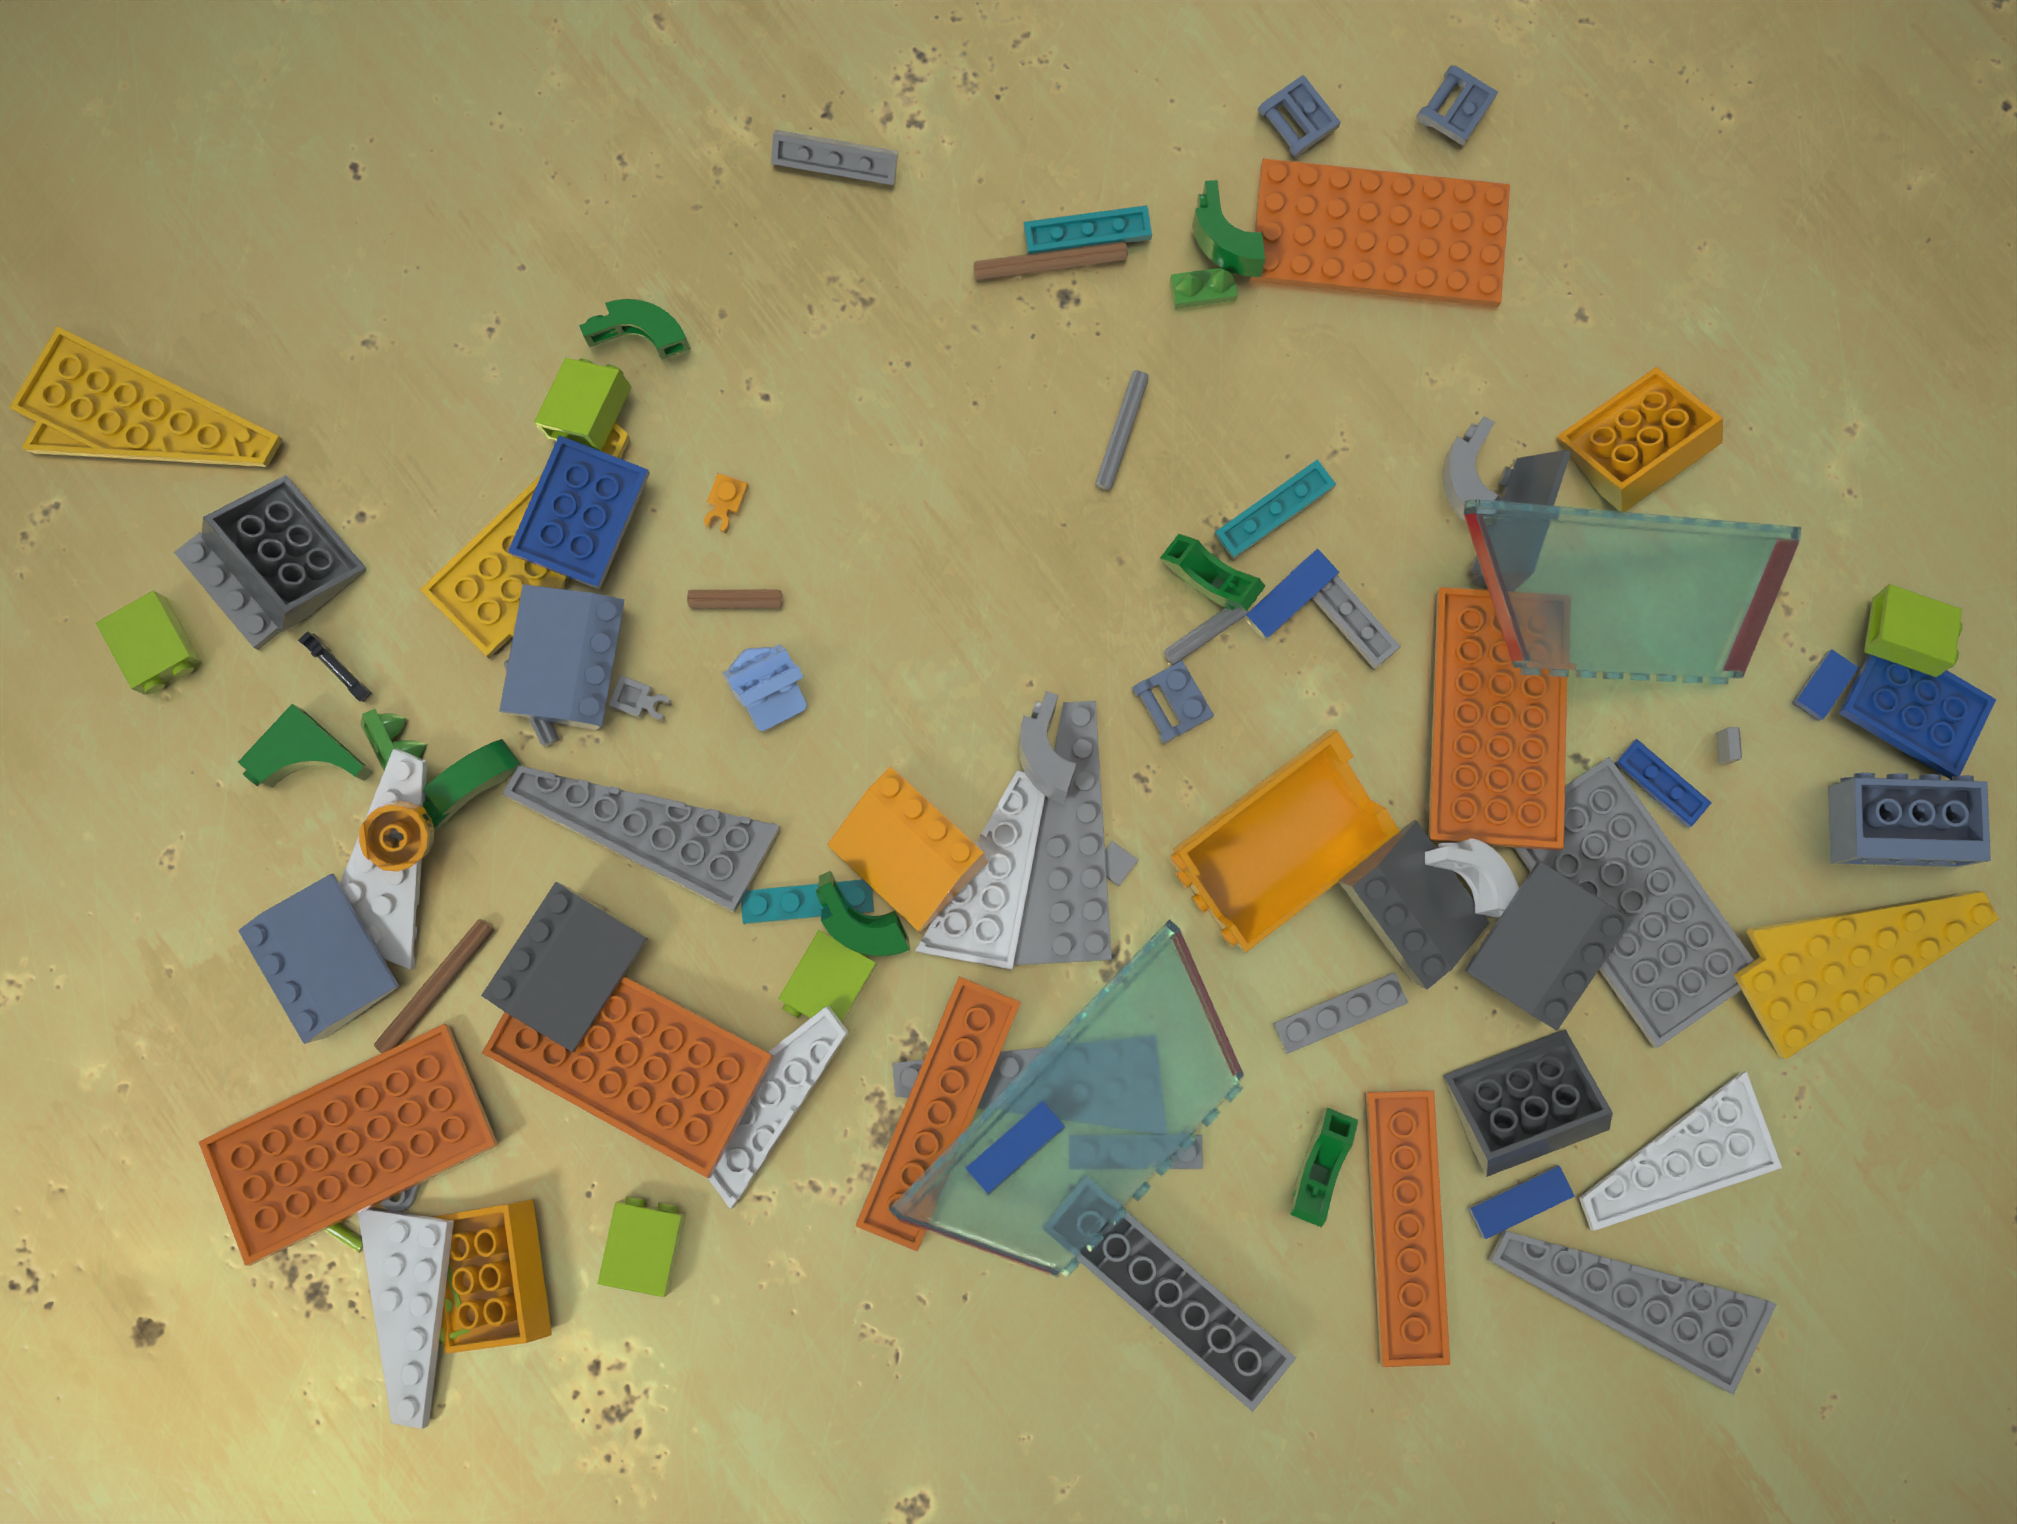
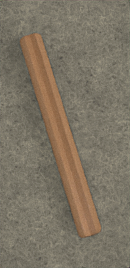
M1120 241L979 260L974 262V275L977 280L1121 261L1127 259L1128 249L1126 242Z
M482 919L477 920L374 1043V1047L380 1053L398 1046L491 935L493 927Z

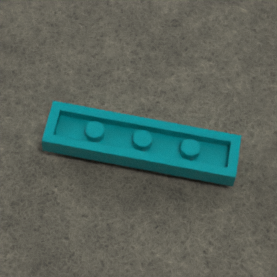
M1148 205L1024 222L1028 254L1120 241L1130 243L1152 239Z
M1317 459L1215 531L1214 536L1230 557L1235 559L1334 489L1336 483Z
M863 879L837 882L846 901L853 909L860 913L874 912L873 889ZM818 884L747 890L741 900L743 924L821 917V909L825 907L819 902L815 891L818 888Z

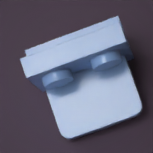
M780 644L772 648L744 649L730 665L729 669L722 672L734 697L746 708L754 725L760 731L767 730L806 709L807 704L796 682L804 677L798 665L791 661L787 650Z

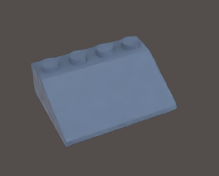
M523 584L499 712L596 731L601 728L625 599L591 592Z
M334 874L327 875L267 909L238 930L304 1044L329 1037L399 987L398 982Z

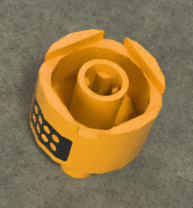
M394 801L376 808L367 816L359 831V844L363 855L367 860L370 859L373 864L384 871L398 872L412 867L430 852L434 843V827L426 810L420 805L407 801ZM396 829L404 837L399 843L397 838L391 837V833Z

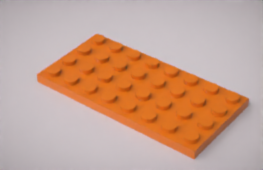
M1263 158L1260 170L1255 232H1262L1265 262L1261 277H1250V281L1499 307L1502 300L1510 184Z
M1439 587L1437 590L1428 837L1432 842L1457 843L1473 838L1489 846L1561 851L1564 849L1569 595L1501 591L1524 660L1511 661L1489 591Z
M626 976L620 981L575 1053L506 1012L503 1013L482 1051V1054L706 1178L712 1177L775 1057Z
M445 1023L199 1141L245 1266L256 1264L498 1146L450 1027Z

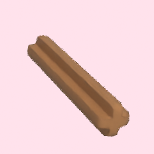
M779 589L689 590L687 603L690 608H781L783 605V593Z

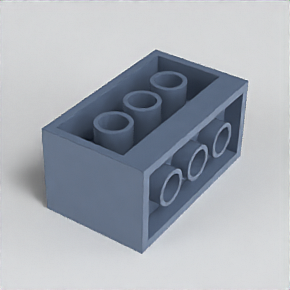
M1865 772L1855 773L1854 777L1840 778V783L1828 787L1831 864L1964 867L1991 861L1987 781H1974V776L1970 775L1953 776L1952 780H1941V775L1936 774L1920 775L1919 779H1908V774L1902 773L1887 774L1886 778H1875V773Z

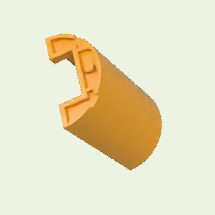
M1329 729L1171 850L1172 855L1169 857L1178 869L1175 872L1176 877L1185 888L1191 887L1195 893L1191 897L1193 902L1202 913L1208 910L1223 929L1220 933L1231 947L1237 944L1243 951L1248 952L1339 882L1342 877L1400 831L1387 809L1372 801L1348 764V761L1354 756L1339 732L1335 729Z

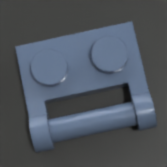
M1452 65L1445 72L1444 81L1428 105L1422 107L1417 114V120L1425 126H1432L1463 146L1496 98L1498 91L1461 68ZM1455 85L1463 87L1464 89L1445 117L1437 113Z
M1304 75L1268 98L1258 108L1263 118L1267 117L1291 147L1289 151L1294 158L1300 157L1311 146L1338 129L1341 123ZM1282 104L1306 135L1301 139L1277 110Z
M1183 660L1132 687L1136 697H1141L1161 734L1159 737L1163 744L1172 741L1214 717L1213 712ZM1157 686L1160 688L1180 724L1174 727L1171 726L1151 691Z

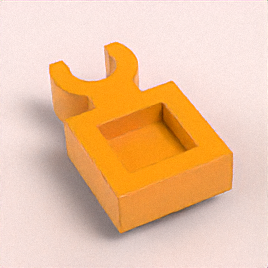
M717 473L707 500L708 505L714 507V510L708 512L705 516L704 524L706 528L710 529L715 519H721L723 521L720 527L721 533L726 534L730 528L728 515L729 513L739 515L749 488L747 482Z

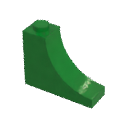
M291 704L238 761L246 769L243 775L256 786L264 784L272 788L291 773L313 766L341 768L363 781L373 773L368 766L305 710L294 704Z

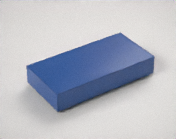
M1833 649L1827 651L1793 703L1819 721L1823 720L1859 667Z

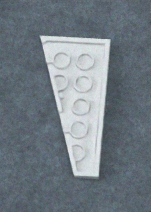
M830 1006L823 1008L768 1052L775 1057L712 1177L708 1178L730 1209L735 1207L849 1033Z
M1742 1071L1579 1197L1590 1230L1595 1231L1782 1168L1747 1072Z

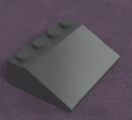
M1561 450L1520 457L1510 467L1505 466L1502 471L1499 484L1503 485L1500 496L1496 497L1489 510V513L1493 514L1491 524H1486L1482 531L1501 591L1512 592L1532 574L1569 461L1570 451ZM1475 555L1470 567V572L1474 573L1471 584L1488 589L1477 555Z
M287 475L203 517L201 538L281 632L310 617L366 571L363 563Z
M1413 820L1342 877L1339 883L1411 982L1427 990L1455 967L1490 922L1485 915L1475 914V901L1452 870L1425 865V852L1437 848L1417 820Z
M1538 860L1465 971L1533 1017L1558 1031L1633 920Z
M555 882L481 996L507 1014L575 1053L648 938L576 891Z
M1566 1029L1444 1075L1445 1083L1471 1148L1486 1177L1610 1130L1613 1112Z

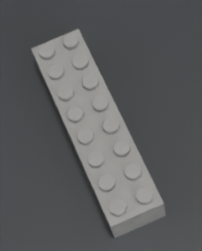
M1086 1175L1080 1179L1042 1225V1229L1252 1412L1296 1359L1291 1352Z

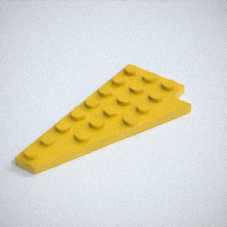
M58 326L9 406L14 412L36 422L21 447L30 453L268 467L283 440L280 436Z
M616 422L601 452L621 459L630 437ZM542 473L419 589L488 658L492 657L513 637L523 584L565 589L569 580L566 576L514 557L508 553Z
M1974 890L1751 928L1746 933L1760 958L1735 973L1734 977L1778 1056L1786 1060L1998 921L1999 918L1986 893Z

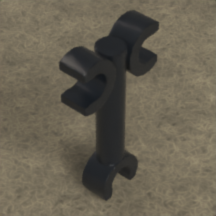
M307 631L298 640L311 652L313 657L318 658L348 688L350 693L359 702H364L372 694L331 653V649L324 645L315 633L311 634Z

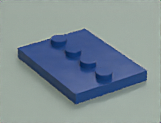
M559 435L508 553L600 590L650 475L649 470Z
M1868 654L1839 714L1952 780L1953 776L1961 775L1996 699L1948 670L1938 677H1934Z

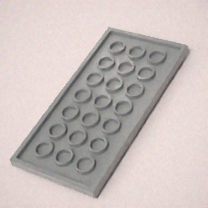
M1610 757L1565 786L1564 849L1561 851L1528 848L1514 849L1530 872L1538 860H1540L1633 920L1599 970L1654 1048H1658L1741 991L1734 974L1755 960Z

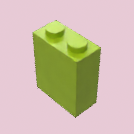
M565 357L534 423L547 439L557 441L560 435L601 451L632 386L624 377L623 371L614 365L607 364L606 366H601L584 358L575 360Z
M1889 584L1872 598L1864 652L1938 677L1949 668L1954 667L1959 658L1957 644L1958 637L1963 629V624L1960 622L1962 609Z
M154 590L95 623L131 689L144 695L160 691L165 687L164 683L173 678H181L190 674L194 670L193 667L201 663L198 654L168 600Z
M818 930L778 998L785 1003L782 1009L797 1018L802 1013L812 1018L823 1008L830 1006L843 1024L878 964L862 954L843 946L831 936Z
M626 1196L625 1201H617L614 1205L597 1284L665 1297L670 1292L686 1213L678 1212V1205L659 1202L658 1207L645 1205L646 1199Z

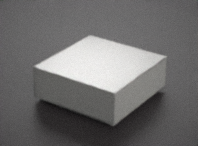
M1727 727L1716 732L1718 763L1731 764L1741 760L1742 749L1739 727Z
M1111 841L1105 850L1107 878L1117 886H1120L1138 861L1136 857L1114 841Z

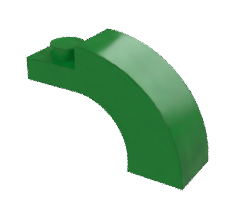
M1205 181L1203 194H1198L1197 208L1195 209L1192 225L1199 247L1210 260L1225 270L1243 276L1261 277L1265 262L1262 232H1247L1231 225L1221 210L1218 181Z
M619 299L606 302L609 315H596L589 318L586 323L579 325L589 347L623 335H637L649 340L656 347L661 360L691 349L677 321L662 308L642 300Z
M1178 534L1160 557L1187 584L1210 600L1231 611L1235 608L1247 611L1266 587L1260 578L1233 569L1211 554L1199 540L1182 534Z
M503 739L489 743L466 755L440 773L423 788L426 793L423 808L431 818L434 831L440 829L472 798L493 786L502 784L521 765Z
M831 871L819 876L818 888L815 891L819 902L825 907L821 909V922L836 941L853 951L872 956L896 955L910 950L909 937L895 910L879 916L862 914L853 909L846 901Z
M1328 1107L1326 1108L1301 1164L1292 1194L1294 1200L1290 1215L1322 1228L1327 1220L1338 1174L1348 1152L1353 1146L1358 1124L1357 1119Z

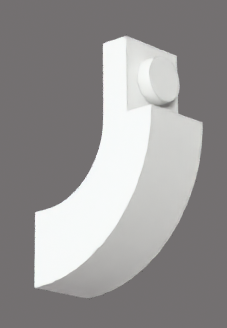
M1472 838L1457 843H1441L1438 845V849L1425 852V865L1455 871L1466 880L1474 896L1475 914L1500 918L1519 890L1516 879L1505 860L1492 847L1482 841Z

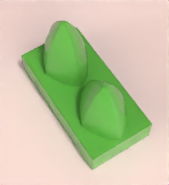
M1223 268L1171 274L1170 277L1175 309L1235 301L1238 297L1234 273Z
M376 709L362 714L361 726L383 770L385 771L393 749H399L419 758L426 747L425 743L414 740L391 741L403 729L406 718L393 713L378 714Z

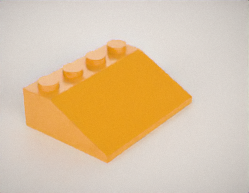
M1655 367L1557 436V440L1565 450L1571 452L1570 457L1598 493L1617 510L1624 513L1722 444L1723 418L1666 373Z
M891 766L867 789L827 844L837 856L919 933L988 863L985 853Z
M533 1199L433 1216L434 1218L454 1221L449 1266L453 1275L452 1286L459 1294L461 1305L457 1309L447 1277L441 1322L445 1340L443 1342L445 1354L524 1344L551 1336L552 1332ZM445 1299H449L453 1303V1308L448 1313L446 1311ZM461 1329L470 1330L468 1333L457 1336V1339H450V1333Z

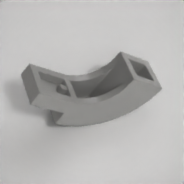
M1485 416L1478 425L1471 423L1462 439L1458 436L1456 437L1446 454L1443 465V485L1451 507L1465 523V514L1476 513L1479 525L1483 522L1498 494L1489 490L1481 482L1476 470L1477 454L1495 424L1494 421Z
M1046 691L1043 701H1036L1031 717L1023 716L1019 736V756L1025 774L1031 783L1042 794L1064 805L1074 777L1076 763L1060 757L1049 743L1047 732L1056 709L1058 695Z

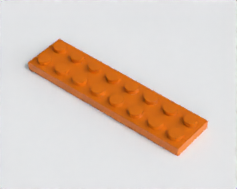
M958 976L857 1219L856 1227L918 1252L926 1231L902 1223L899 1220H907L928 1228L1021 1001Z
M1434 1090L1365 1092L1380 1365L1382 1367L1450 1365Z

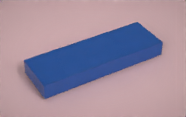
M1317 548L1253 607L1246 616L1269 638L1333 580L1340 571Z
M1638 739L1633 740L1614 762L1619 770L1687 828L1692 827L1712 803Z
M1041 1101L966 1167V1170L986 1194L989 1195L1065 1129V1125Z
M1556 1165L1468 1207L1482 1238L1487 1239L1573 1198L1575 1195L1560 1165Z

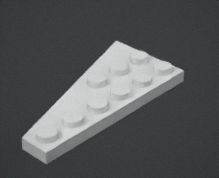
M393 749L367 816L376 808L394 801H407L423 807L426 797L423 788L426 787L428 761L399 749ZM397 829L391 833V837L397 838L398 843L404 838L403 834L398 833ZM358 836L340 885L382 957L409 970L415 969L414 942L417 939L418 929L415 926L417 905H419L422 859L412 867L398 872L384 871L373 864L370 859L367 860L363 855Z
M1016 771L975 844L985 853L988 863L932 920L915 952L1012 970L1045 795L1031 783L1025 772Z
M369 1208L358 1213L391 1423L423 1429L429 1426L454 1221Z

